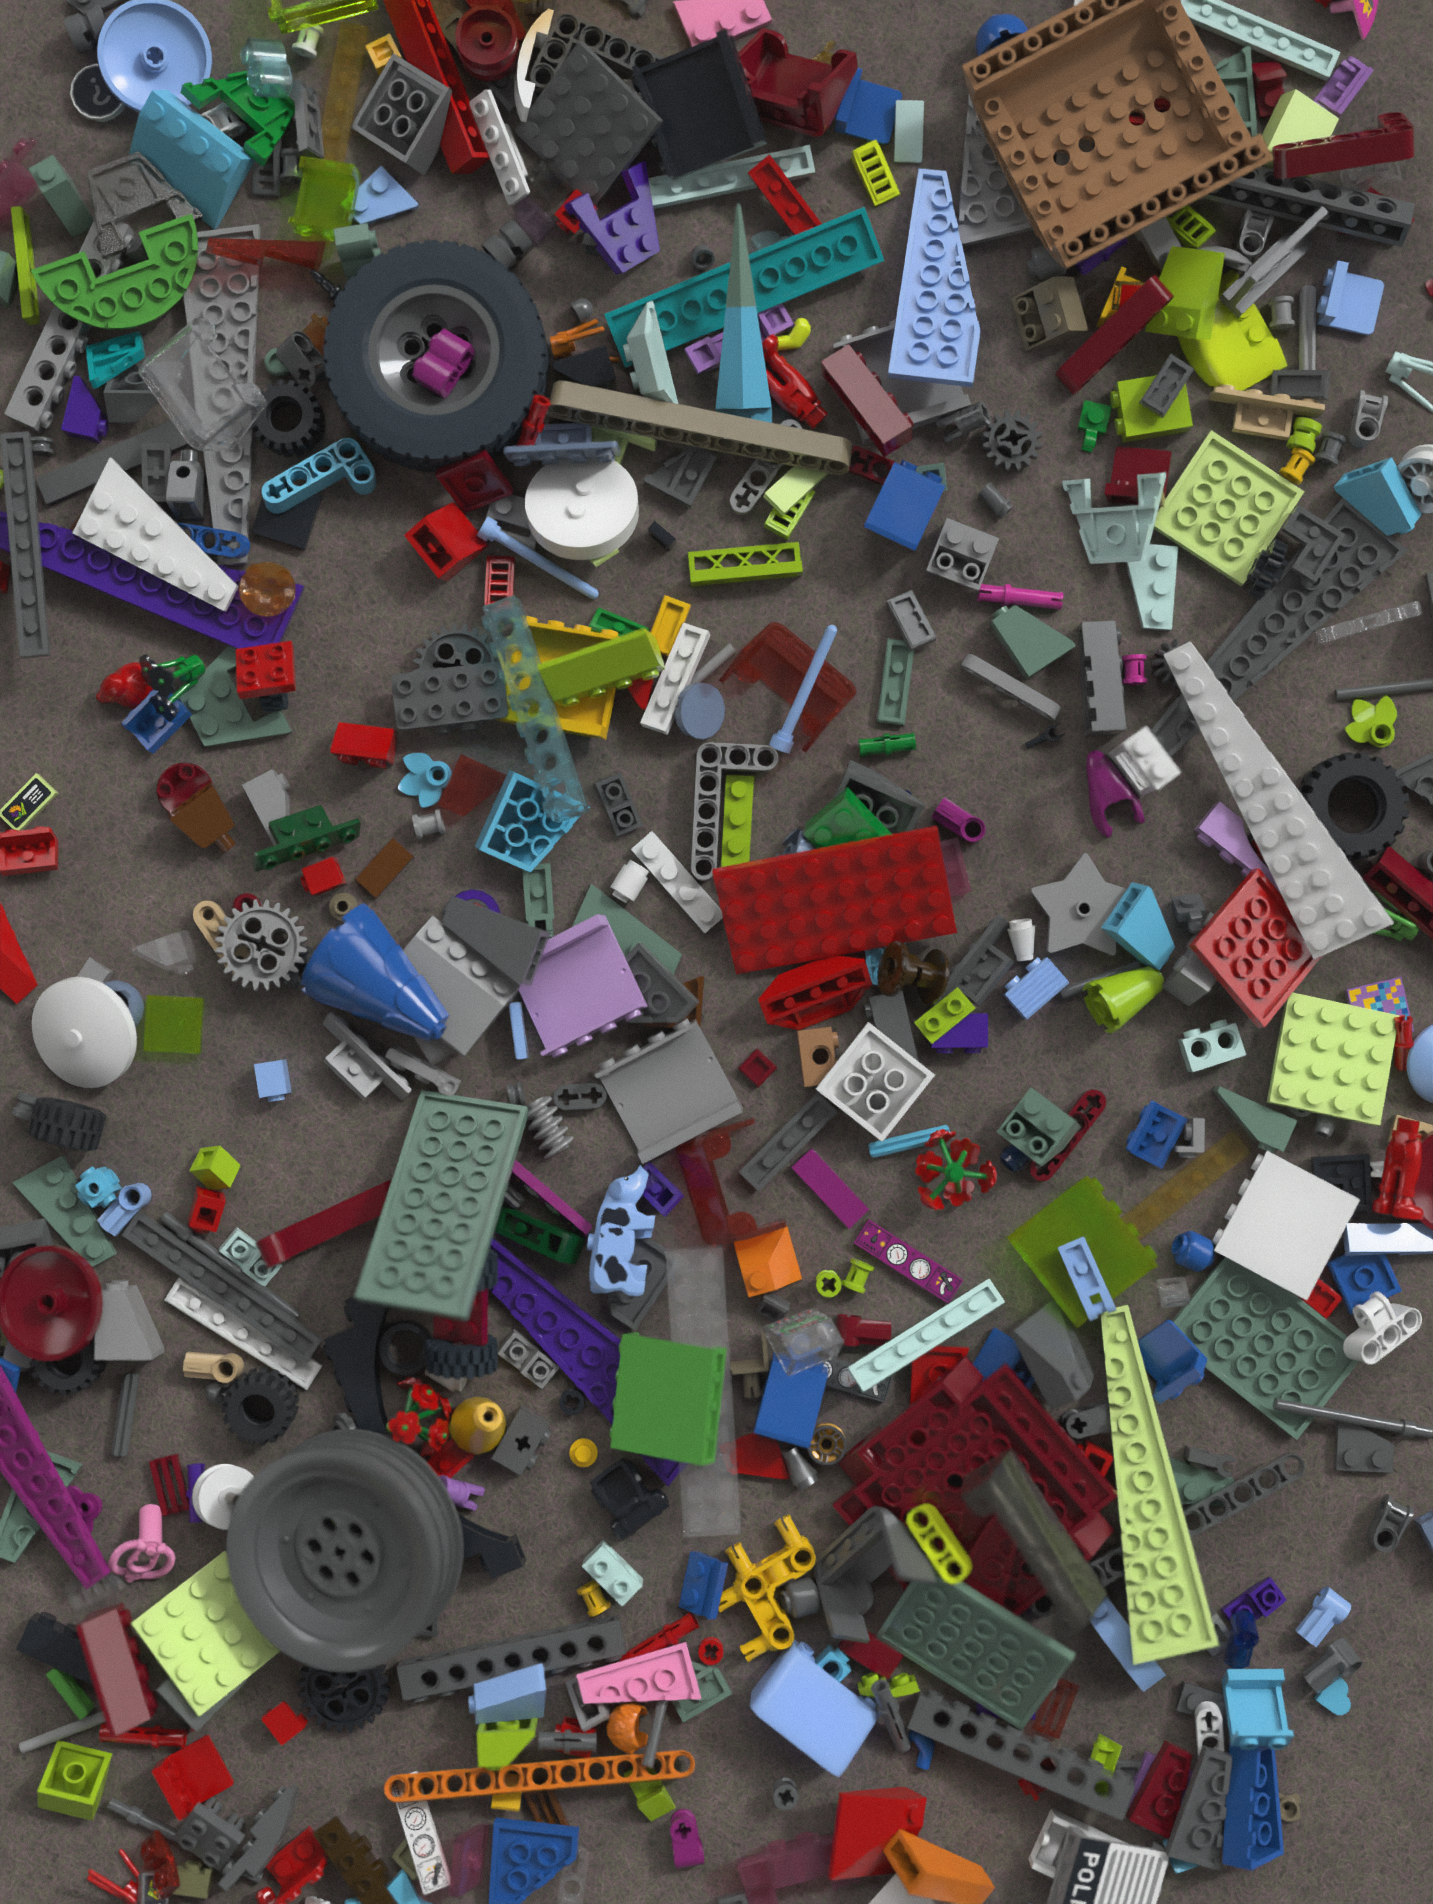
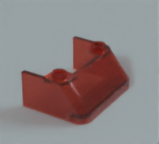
M771 622L739 652L719 681L724 684L734 673L744 683L754 684L761 679L793 705L816 652L784 625L778 622ZM826 660L823 662L801 712L803 715L799 719L801 730L804 734L811 737L801 749L805 753L824 734L857 693L855 685Z
M753 1116L707 1130L676 1147V1154L701 1236L710 1245L747 1240L787 1227L784 1218L757 1226L754 1217L748 1212L740 1211L729 1214L713 1160L722 1158L729 1153L731 1140L728 1132L755 1124Z

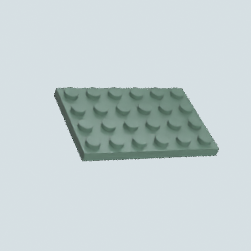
M1225 1256L1219 1260L1172 1320L1206 1356L1207 1363L1205 1367L1296 1440H1298L1315 1417L1273 1409L1274 1399L1278 1398L1323 1407L1359 1362L1348 1358L1344 1354L1343 1346L1348 1336L1294 1293Z
M930 1562L936 1583L929 1585L911 1581L884 1621L876 1637L1022 1731L1071 1664L1075 1653L962 1581L956 1584L946 1582L933 1563Z

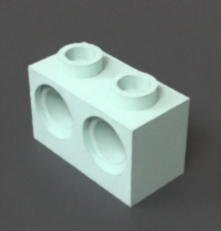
M1226 1019L1211 1023V1029L1203 1032L1200 1031V1028L1183 1032L1184 1038L1178 1039V1044L1187 1071L1195 1072L1245 1056V1049L1236 1023L1227 1024ZM1223 1032L1227 1033L1230 1037V1043L1226 1048H1221L1218 1044V1037ZM1196 1041L1201 1042L1203 1045V1053L1198 1057H1195L1191 1052V1046Z
M604 1539L583 1560L582 1567L621 1606L643 1585V1578Z

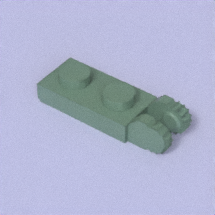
M545 863L538 864L531 872L522 869L526 921H528L529 925L536 927L535 921L546 920L545 931L550 933V939L554 937L553 919H555L551 864Z

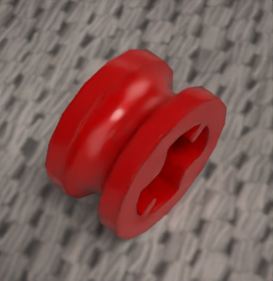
M715 1637L704 1638L698 1647L700 1660L707 1665L719 1663L723 1657L722 1642ZM711 1644V1647L713 1645L718 1647L716 1649V1656L711 1658L710 1654L708 1657L704 1655L706 1652L705 1646Z

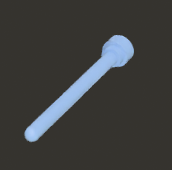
M489 516L487 517L477 534L478 537L485 541L488 539L492 542L493 540L499 542L590 599L598 597L599 592L597 589L500 530L501 527L496 525L497 521Z
M834 625L827 626L782 730H778L777 734L774 733L769 745L785 753H790L794 744L792 732L837 633V628Z

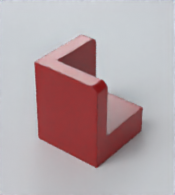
M282 1701L272 1710L269 1708L261 1718L281 1746L302 1731L308 1723L303 1713L301 1712L296 1716L286 1701Z

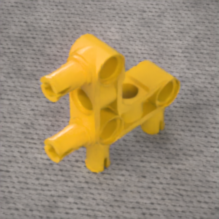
M790 1514L783 1516L787 1528L781 1518L774 1522L786 1545L761 1561L751 1563L741 1542L734 1544L735 1551L732 1546L725 1550L737 1573L735 1574L734 1585L722 1591L718 1610L721 1613L741 1600L743 1602L746 1601L762 1630L760 1636L744 1645H740V1649L743 1655L745 1654L747 1662L768 1650L775 1652L779 1649H786L794 1641L792 1623L789 1615L785 1613L784 1609H781L774 1596L775 1587L791 1578L797 1579L804 1575L814 1566L816 1557L813 1546L807 1537L800 1535ZM800 1550H806L810 1553V1557L807 1561L799 1562L795 1559L796 1553ZM751 1578H757L761 1585L753 1590L746 1586V1582ZM777 1628H785L789 1632L783 1639L776 1638L773 1633Z

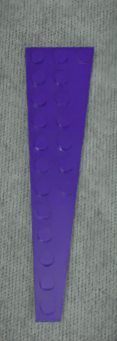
M0 512V549L10 553L7 513ZM39 522L42 565L44 568L235 649L281 642L305 589L304 585L271 577H262L250 572L238 571L218 565L239 586L227 611H223L73 534L74 530Z

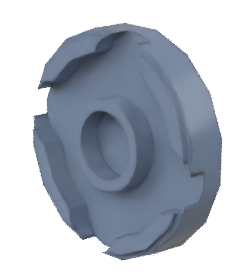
M693 683L686 686L679 694L678 706H675L677 725L682 733L698 739L709 738L720 729L724 720L725 706L723 697L718 689L711 684Z

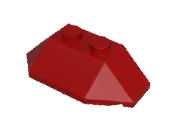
M832 956L818 959L779 974L759 997L758 1001L767 1024L800 1030L852 1010L862 998L866 989H869L873 983L864 959Z

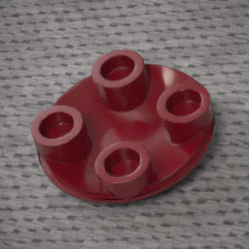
M188 762L174 764L168 767L158 779L156 787L158 800L161 806L170 813L208 783L212 782L208 773L196 764Z

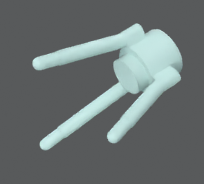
M1395 351L1385 371L1391 374L1389 381L1398 384L1433 413V405L1401 379L1402 376L1408 378L1412 369L1433 375V362Z

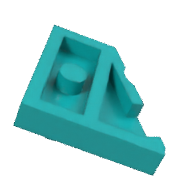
M139 331L86 346L89 380L93 389L100 387L145 358L143 338Z

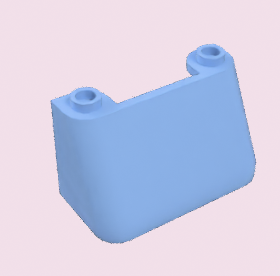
M794 1639L792 1645L782 1651L753 1688L750 1706L763 1721L830 1773L840 1777L880 1717L876 1709L877 1701L875 1697L859 1695L858 1697L815 1663V1658L812 1655L814 1651L808 1644L803 1641L798 1643Z

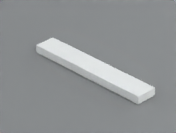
M179 1276L164 1300L267 1366L280 1371V1374L286 1375L291 1381L305 1390L310 1387L323 1366L312 1358L305 1364L181 1276Z

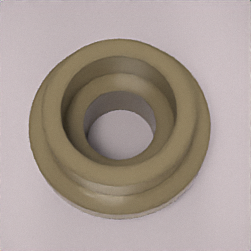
M338 893L331 899L329 910L334 918L342 921V917L357 907L358 904L352 895ZM342 901L348 904V909L345 912H341L338 909V905Z

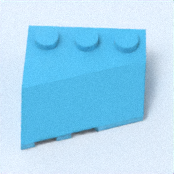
M509 770L475 847L531 872L590 806Z

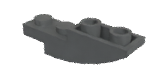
M293 1784L288 1788L282 1786L272 1797L275 1801L268 1810L264 1807L254 1817L252 1821L255 1825L250 1829V1832L257 1840L251 1838L241 1849L244 1855L237 1862L233 1859L221 1872L224 1877L218 1884L225 1891L233 1888L247 1871L253 1877L259 1875L272 1860L292 1821L299 1790L297 1785Z

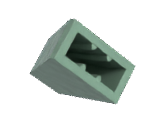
M52 155L29 168L41 192L71 236L75 238L89 230L94 218L71 177L55 156Z
M1016 605L1010 609L1004 606L992 614L994 619L989 625L1025 680L1076 646L1072 640Z

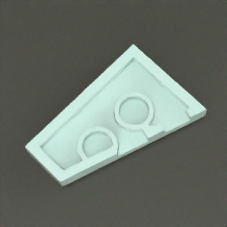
M1150 544L1146 560L1126 562L1142 629L1172 630L1178 546Z

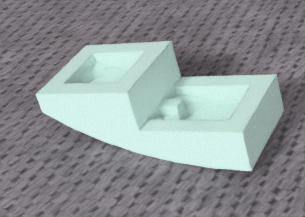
M896 100L894 163H922L924 101Z

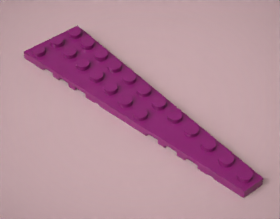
M0 1365V1471L87 1590L111 1571L43 1446L38 1432L34 1429Z

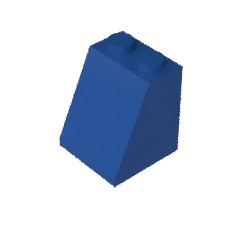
M902 459L901 463L894 462L864 527L915 551L946 485L941 483L942 477L929 471L925 476L916 471V465Z
M781 1351L780 1354L773 1352L755 1415L754 1433L809 1448L828 1377V1367H825L818 1360L808 1359L804 1361L797 1359L796 1355L789 1352Z

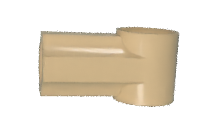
M187 1352L183 1363L184 1377L213 1379L222 1383L232 1381L244 1369L242 1358L234 1353L222 1355ZM224 1361L232 1364L233 1374H227L224 1371Z

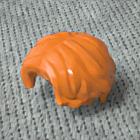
M633 1701L623 1702L613 1710L608 1718L607 1735L616 1747L629 1755L634 1754V1751H638V1749L647 1744L648 1735L645 1732L639 1731V1717L647 1715V1709Z

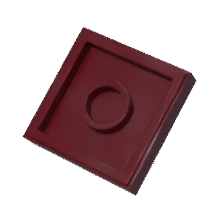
M486 450L436 469L435 476L463 513L513 494V487Z

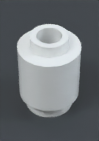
M629 860L627 865H623L610 886L614 889L612 895L625 903L629 899L635 901L648 879L646 876L649 871L634 861Z

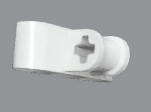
M1373 1292L1368 1301L1363 1305H1356L1353 1308V1314L1359 1328L1346 1338L1343 1346L1344 1354L1350 1359L1367 1364L1378 1362L1420 1328L1422 1324L1421 1313L1416 1308L1400 1304H1390L1383 1294Z

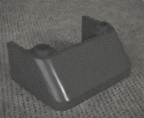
M871 1507L827 1547L815 1561L814 1576L831 1637L862 1643L870 1641L863 1615L871 1608L874 1602L871 1583L892 1564L899 1579L929 1585L936 1583L929 1558L912 1531L886 1508Z

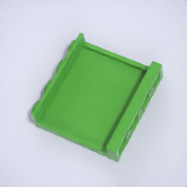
M638 1332L623 1334L619 1343L620 1363L616 1372L617 1391L613 1400L614 1419L610 1428V1448L701 1466L714 1463L727 1348L720 1346L704 1347L640 1336Z

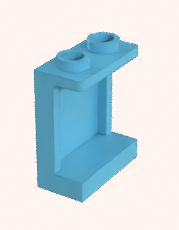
M1283 1669L1226 1670L1221 1682L1231 1746H1241V1749L1244 1750L1255 1749L1258 1746H1269L1270 1749L1279 1750L1289 1745L1294 1735L1293 1730H1288L1281 1689L1285 1681Z

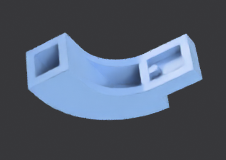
M1104 1592L1081 1608L1110 1650L1143 1692L1166 1675L1155 1660L1133 1664L1130 1627Z

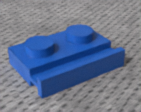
M690 1551L679 1607L697 1615H703L709 1620L716 1619L728 1563L718 1561L719 1559L698 1551Z

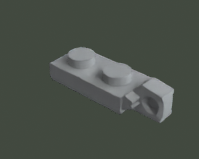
M393 1045L389 1048L385 1056L391 1060L390 1064L393 1067L405 1071L407 1068L416 1073L414 1076L416 1079L426 1084H430V1082L435 1083L439 1093L452 1096L456 1093L461 1083V1080L447 1074L441 1068L398 1045Z

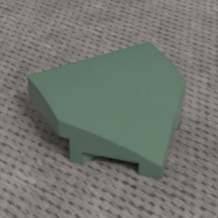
M691 1661L701 1699L671 1700L683 1723L733 1694L719 1668Z

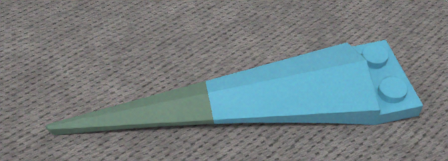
M738 203L735 212L716 412L772 423V406L741 206Z

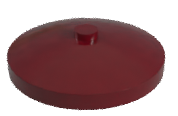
M46 1245L24 1251L9 1264L0 1280V1326L6 1338L19 1352L32 1359L41 1361L64 1359L81 1351L95 1335L103 1312V1294L96 1272L83 1256L64 1246Z

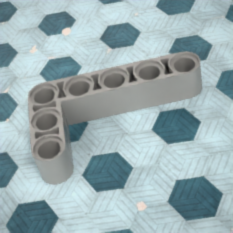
M709 742L704 743L698 749L691 859L692 874L696 879L708 881L713 878L712 871L706 876L697 873L696 865L698 862L708 861L712 866V870L717 867L721 771L771 772L778 762V753L773 747L768 745ZM708 749L714 750L718 756L717 760L710 764L705 763L701 758L702 753ZM741 751L744 753L745 761L741 765L733 764L729 759L732 752ZM762 752L770 753L773 757V763L769 766L760 765L757 760L759 754ZM705 777H711L715 780L716 787L712 791H704L700 787L701 780ZM703 805H710L715 810V814L711 819L705 820L699 816V809ZM702 833H709L713 837L712 845L707 848L701 847L697 843L698 836Z

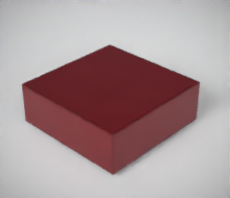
M757 1048L738 1069L759 1088L777 1069V1066Z

